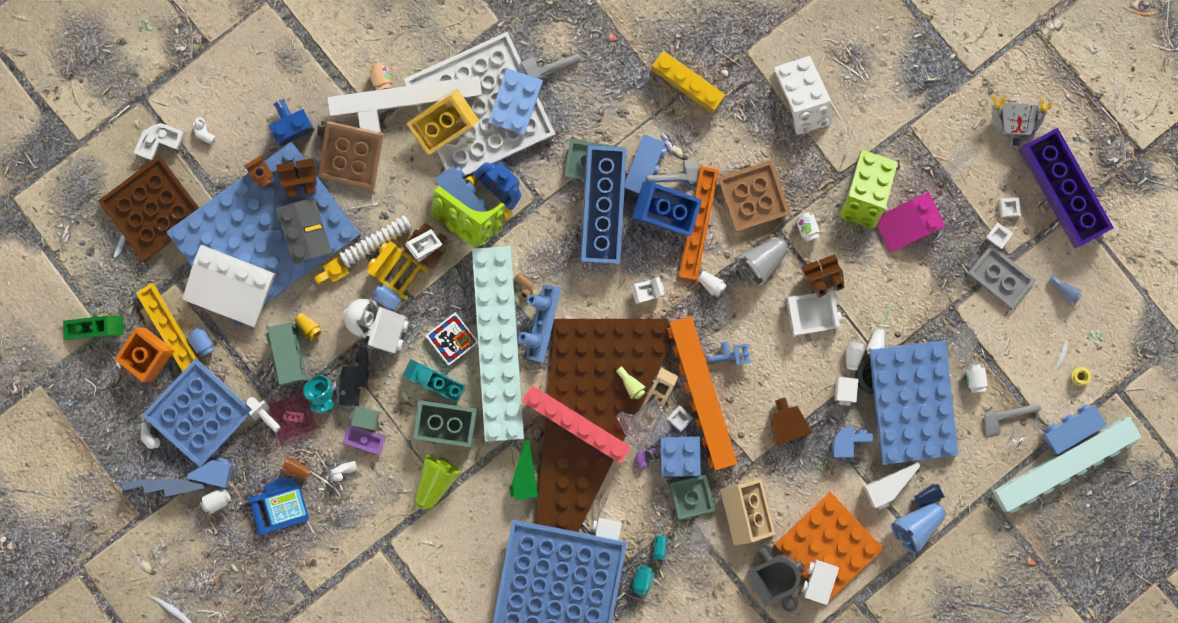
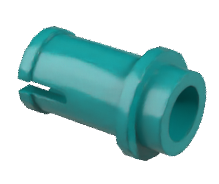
M655 535L654 553H652L654 559H665V556H667L665 554L667 536Z

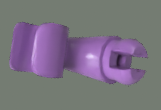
M653 441L648 442L646 446L637 452L635 464H637L638 469L647 466L645 456L648 452L655 453L657 449L653 451L648 449L649 444L654 443Z

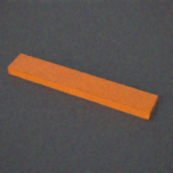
M700 166L694 197L702 199L692 235L686 236L678 278L697 281L719 169Z

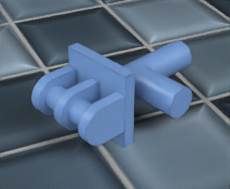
M728 341L722 342V354L710 356V364L736 360L737 365L752 363V360L749 358L751 353L748 352L749 343L734 346L735 352L730 353Z

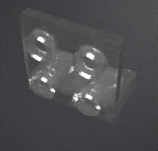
M656 398L651 400L634 416L624 412H620L616 416L630 445L642 451H646L671 429V425L660 402Z

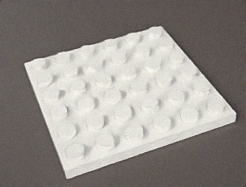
M508 32L404 79L406 85L411 86L476 76L480 77L482 96L464 98L479 121L473 127L437 149L445 169L451 165L455 168L459 166L465 174L464 177L474 173L483 163H496L555 136V132L539 98H537L525 135L488 123L506 68L527 75L520 63L521 60ZM435 103L416 105L419 113H422Z

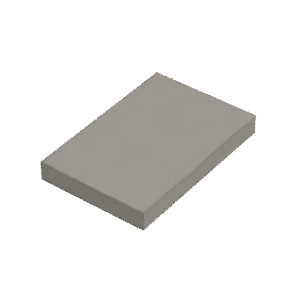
M992 244L989 245L967 273L970 278L1010 310L1014 309L1036 281Z

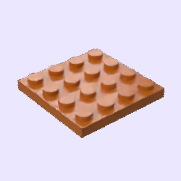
M831 492L824 496L774 543L783 555L790 556L797 562H802L805 568V572L802 575L807 580L809 577L807 570L810 562L813 563L814 559L839 567L829 600L884 549Z

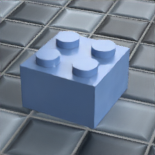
M700 437L660 438L661 476H701Z

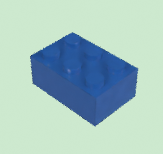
M643 182L632 219L679 235L691 236L702 199L653 182Z

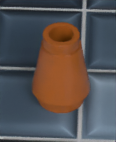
M286 457L280 470L284 472V475L304 480L307 479L310 473V469L293 457Z

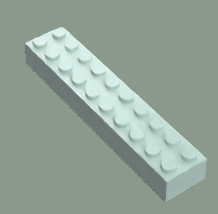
M511 246L472 249L485 442L524 439Z

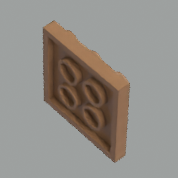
M328 121L326 123L318 177L374 190L384 133Z
M772 160L718 178L735 233L790 215Z

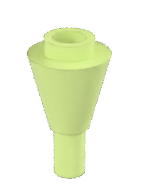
M623 367L616 371L623 379L631 399L635 398L638 400L646 393L644 391L646 387L632 376H629Z

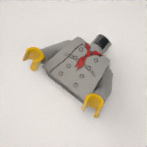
M1002 94L1001 99L996 101L997 97L993 95L992 101L995 105L992 108L991 119L996 129L1000 131L1001 136L1010 137V147L1020 148L1022 138L1030 137L1042 125L1047 110L1052 107V102L1049 100L1047 105H1043L1044 98H1041L1039 102L1041 108H1038V105L1005 103L1006 100Z

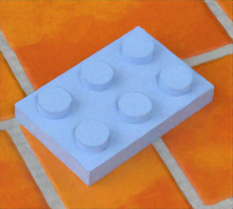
M506 68L488 123L525 135L543 80Z

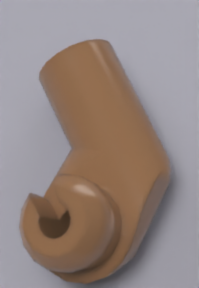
M519 272L513 280L521 285L520 297L523 300H527L528 296L533 294V284Z

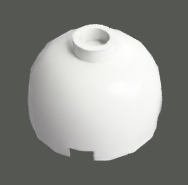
M369 299L353 301L343 314L346 328L358 337L366 338V336H371L376 312L379 309L378 304Z

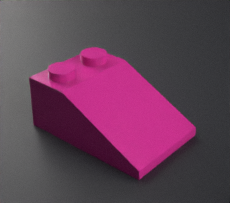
M927 192L882 214L877 227L891 253L945 227V224L930 193Z

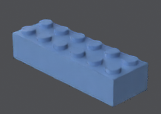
M587 146L580 261L620 264L627 148Z

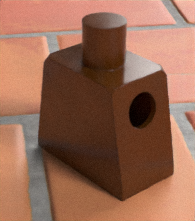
M786 397L775 400L778 412L770 414L775 445L812 434L798 406L789 408Z

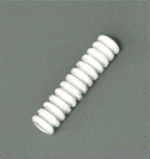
M402 215L401 219L397 218L396 222L392 221L391 225L387 224L386 228L382 227L381 231L377 230L376 234H371V237H365L366 240H360L361 243H355L356 246H350V249H345L344 253L340 252V257L345 266L349 268L350 264H355V261H360V258L366 257L365 255H371L372 251L376 252V249H380L385 242L387 243L392 239L396 240L397 236L401 237L402 233H407V230L411 231L412 226L406 216Z

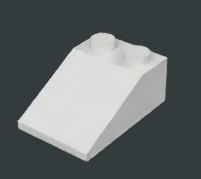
M379 307L368 345L379 350L397 354V351L402 349L403 332L406 333L409 322L406 321L407 317Z

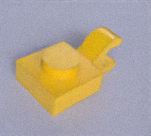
M337 257L324 265L325 272L315 276L314 279L318 285L323 284L329 279L335 283L350 273L341 258Z

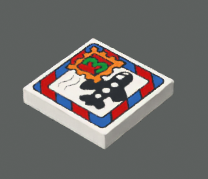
M456 312L425 335L448 366L478 344V340Z

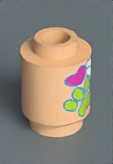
M382 63L373 64L369 70L373 87L376 90L390 89L392 81L387 65Z

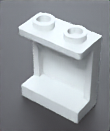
M829 290L822 297H818L814 293L786 298L792 336L837 329L842 323L841 313L837 312L836 307L839 304L837 293L834 294L833 290Z

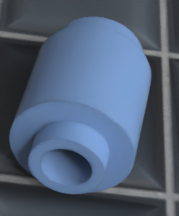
M378 285L372 294L375 296L374 301L388 310L395 311L402 300L397 292L386 285L382 287Z
M197 328L189 333L190 337L187 340L196 355L199 354L202 358L214 351L213 343L204 329L200 331Z

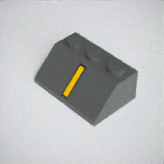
M315 198L276 208L293 264H299L332 253Z

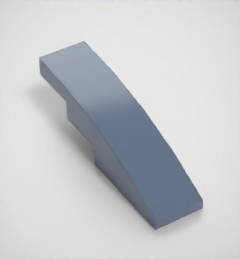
M169 478L142 479L122 483L124 490L143 487L144 494L164 490L165 497L207 488V485L204 483Z

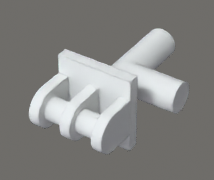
M253 397L247 400V405L252 409L249 414L255 421L261 417L274 432L280 430L281 427L266 412L270 407L264 400L260 403Z

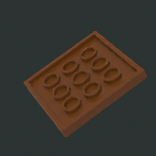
M160 155L98 200L99 204L143 262H146L173 242L167 231L200 208Z

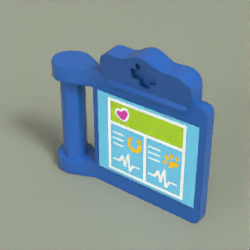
M292 477L276 478L273 482L267 483L264 486L265 493L246 499L253 512L257 530H255L257 536L309 520L300 485L298 483L295 484ZM260 500H263L270 522L268 527H265L258 505Z

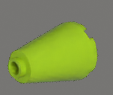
M427 454L424 459L415 497L417 506L423 510L432 509L461 473V470L457 471L459 468L457 465L442 457L440 460L435 459L434 454Z

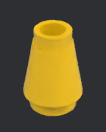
M300 313L294 319L306 339L314 341L322 333L320 325L303 313Z

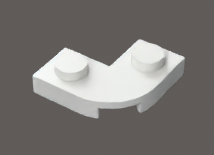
M161 123L153 125L142 132L134 153L153 160L160 144L178 150L185 132Z

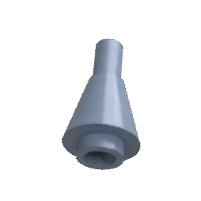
M1054 275L1050 278L1049 282L1058 288V291L1069 305L1072 302L1076 304L1083 296L1080 294L1081 289L1065 282L1063 283Z

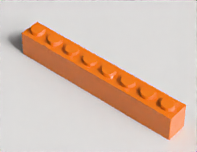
M692 316L670 322L667 328L670 339L673 338L675 346H672L675 357L679 356L681 364H678L681 376L685 375L686 378L684 383L686 393L691 394L692 401H689L692 412H696L698 417L695 420L698 431L702 430L704 436L701 438L703 448L708 449L709 456H707L709 467L719 470L738 464Z

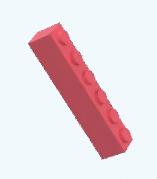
M533 385L522 400V403L620 464L631 448Z

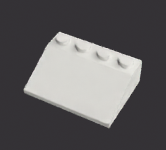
M200 245L182 300L256 327L276 273Z

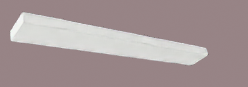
M476 76L328 97L329 112L331 117L357 114L363 111H378L436 103L456 89L459 90L464 98L482 96L480 77Z

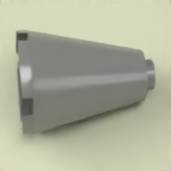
M774 238L738 255L735 258V262L738 261L739 264L736 266L737 270L748 283L753 282L756 284L753 287L760 288L788 253L787 243L783 239Z

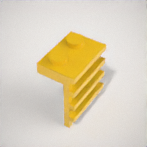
M389 241L388 244L385 242L379 250L380 255L377 259L373 258L367 267L369 269L367 272L397 292L401 298L407 300L408 297L403 294L421 269L426 273L429 270L398 248L393 242ZM404 256L408 260L389 284L385 281L386 277L401 257ZM410 264H415L417 266L401 289L397 290L394 288Z

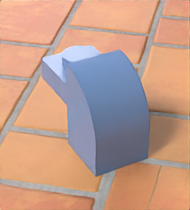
M853 426L840 429L832 439V457H854L853 442L873 441V434H867V430H856V434H853Z

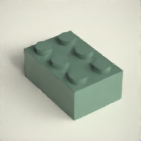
M289 322L268 327L266 339L268 344L271 343L272 347L270 358L272 363L275 362L276 370H274V377L276 382L279 381L280 385L287 386L308 381L296 324Z
M419 400L413 439L472 447L478 409Z

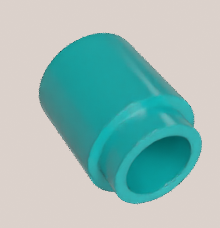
M641 565L640 568H636L632 583V591L634 593L647 595L648 591L651 590L655 575L651 567Z

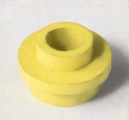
M1078 367L1073 370L1071 379L1075 385L1085 386L1090 382L1091 374L1088 369ZM1079 373H1081V374L1083 375V379H1082V380H1079V379H1078V374H1079Z

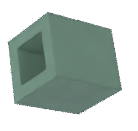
M355 406V409L350 412L349 421H352V426L376 430L380 411Z

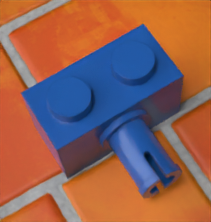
M285 99L279 100L280 104L278 102L273 104L281 119L269 125V128L280 146L315 130L304 109L291 114Z

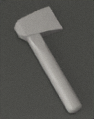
M575 54L541 68L537 67L535 57L520 63L528 76L539 79L541 75L578 62L581 58L579 54Z
M683 161L684 174L647 175L645 181L653 183L686 181L689 184H695L698 180L697 161Z
M1040 404L999 413L986 412L984 415L986 436L1001 433L998 420L1038 412L1041 410Z

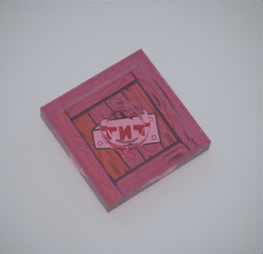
M304 392L268 404L272 418L281 427L277 431L280 441L317 429L309 400L305 398Z

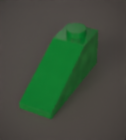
M105 315L63 321L64 340L124 335L123 316Z
M529 439L524 442L512 480L513 485L509 486L510 495L515 497V500L538 497Z

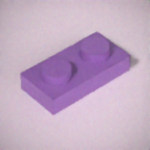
M349 425L343 443L380 455L386 436Z

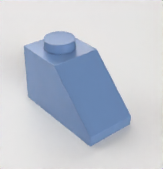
M218 457V461L212 460L189 473L187 478L228 488L234 465L229 464L230 460Z

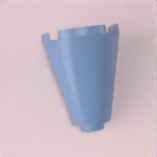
M929 504L894 520L891 524V529L897 539L901 538L904 541L902 546L909 552L916 554L945 519V510L940 504Z

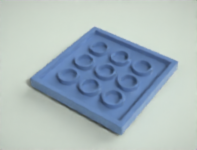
M195 358L142 416L196 465L201 467L250 415L249 412L252 409Z

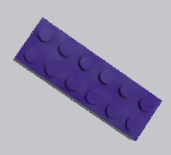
M1058 128L1019 149L1074 249L1114 229Z

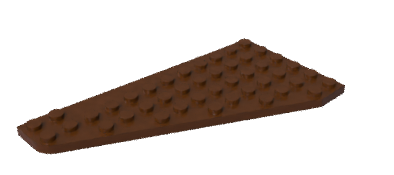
M669 318L554 319V339L548 395L623 442L669 350V335L667 331ZM620 367H623L629 376H632L646 387L644 390L646 393L640 399L630 398L623 379L616 372ZM548 418L545 420L535 524L579 532L614 460Z

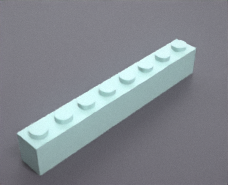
M1124 417L992 492L1003 512L1010 511V513H1014L1021 509L1020 505L1027 502V504H1030L1037 500L1039 494L1043 493L1045 495L1052 492L1055 485L1059 483L1064 485L1071 481L1070 477L1077 474L1079 476L1088 471L1087 468L1093 465L1095 467L1102 464L1105 457L1118 455L1121 453V448L1134 446L1138 443L1137 440L1141 438V435L1131 417Z

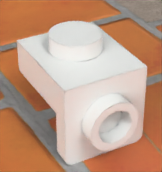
M659 277L631 285L636 304L664 296L663 284L660 282Z

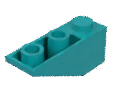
M412 359L409 360L402 374L403 377L458 403L466 387Z

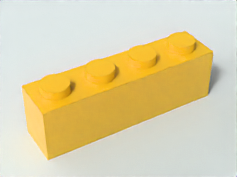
M664 50L652 65L651 71L712 114L725 97L724 93Z

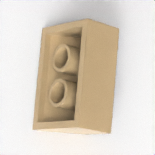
M761 478L720 489L734 546L752 543L775 535Z

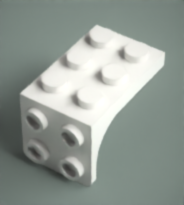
M810 56L774 67L776 77L791 108L796 134L807 133L832 123L831 99Z

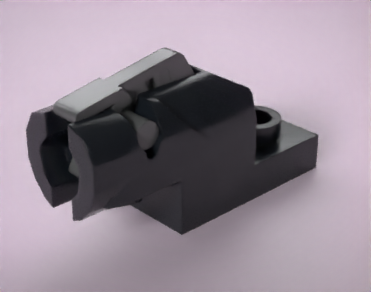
M359 347V352H356L355 361L359 363V367L343 366L340 376L335 378L337 398L340 405L359 406L361 393L359 387H368L369 348Z

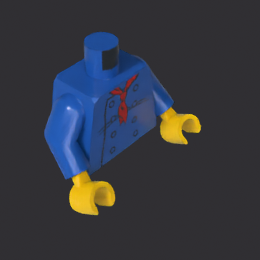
M489 162L483 163L473 174L466 177L464 181L471 182L474 187L479 179L506 206L504 210L505 216L502 220L505 221L511 217V210L515 208L521 199L519 179L501 162L496 165Z

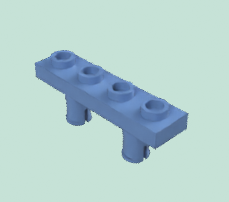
M543 285L540 296L530 294L527 298V304L537 307L531 334L521 332L518 336L520 343L528 345L525 359L544 363L561 291L559 287Z

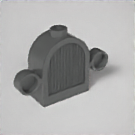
M768 543L759 544L756 548V554L759 558L763 559V562L751 567L747 572L764 606L783 599L782 606L786 611L792 612L796 610L798 599L790 594L798 588L802 580V573L805 572L802 562H797L794 558L787 555H777L771 558V545Z

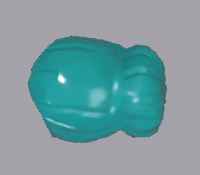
M317 375L304 385V396L311 402L310 409L314 413H324L333 408L334 403L331 400L332 384L327 377Z

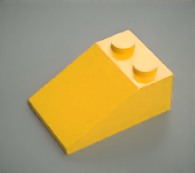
M456 89L406 124L429 155L473 127L479 119L459 90Z

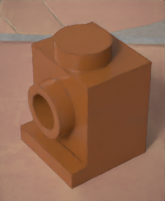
M262 156L244 165L256 186L259 187L261 185L265 187L273 182L271 179L275 176ZM258 169L263 170L262 176L256 174Z

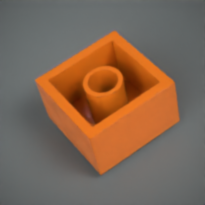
M135 328L114 360L142 382H154L175 350L147 328Z

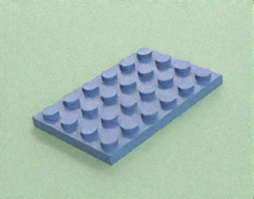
M946 340L869 349L882 464L958 455Z

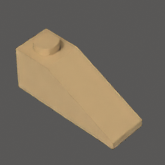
M663 368L660 369L633 423L648 431L651 430L677 381V375Z

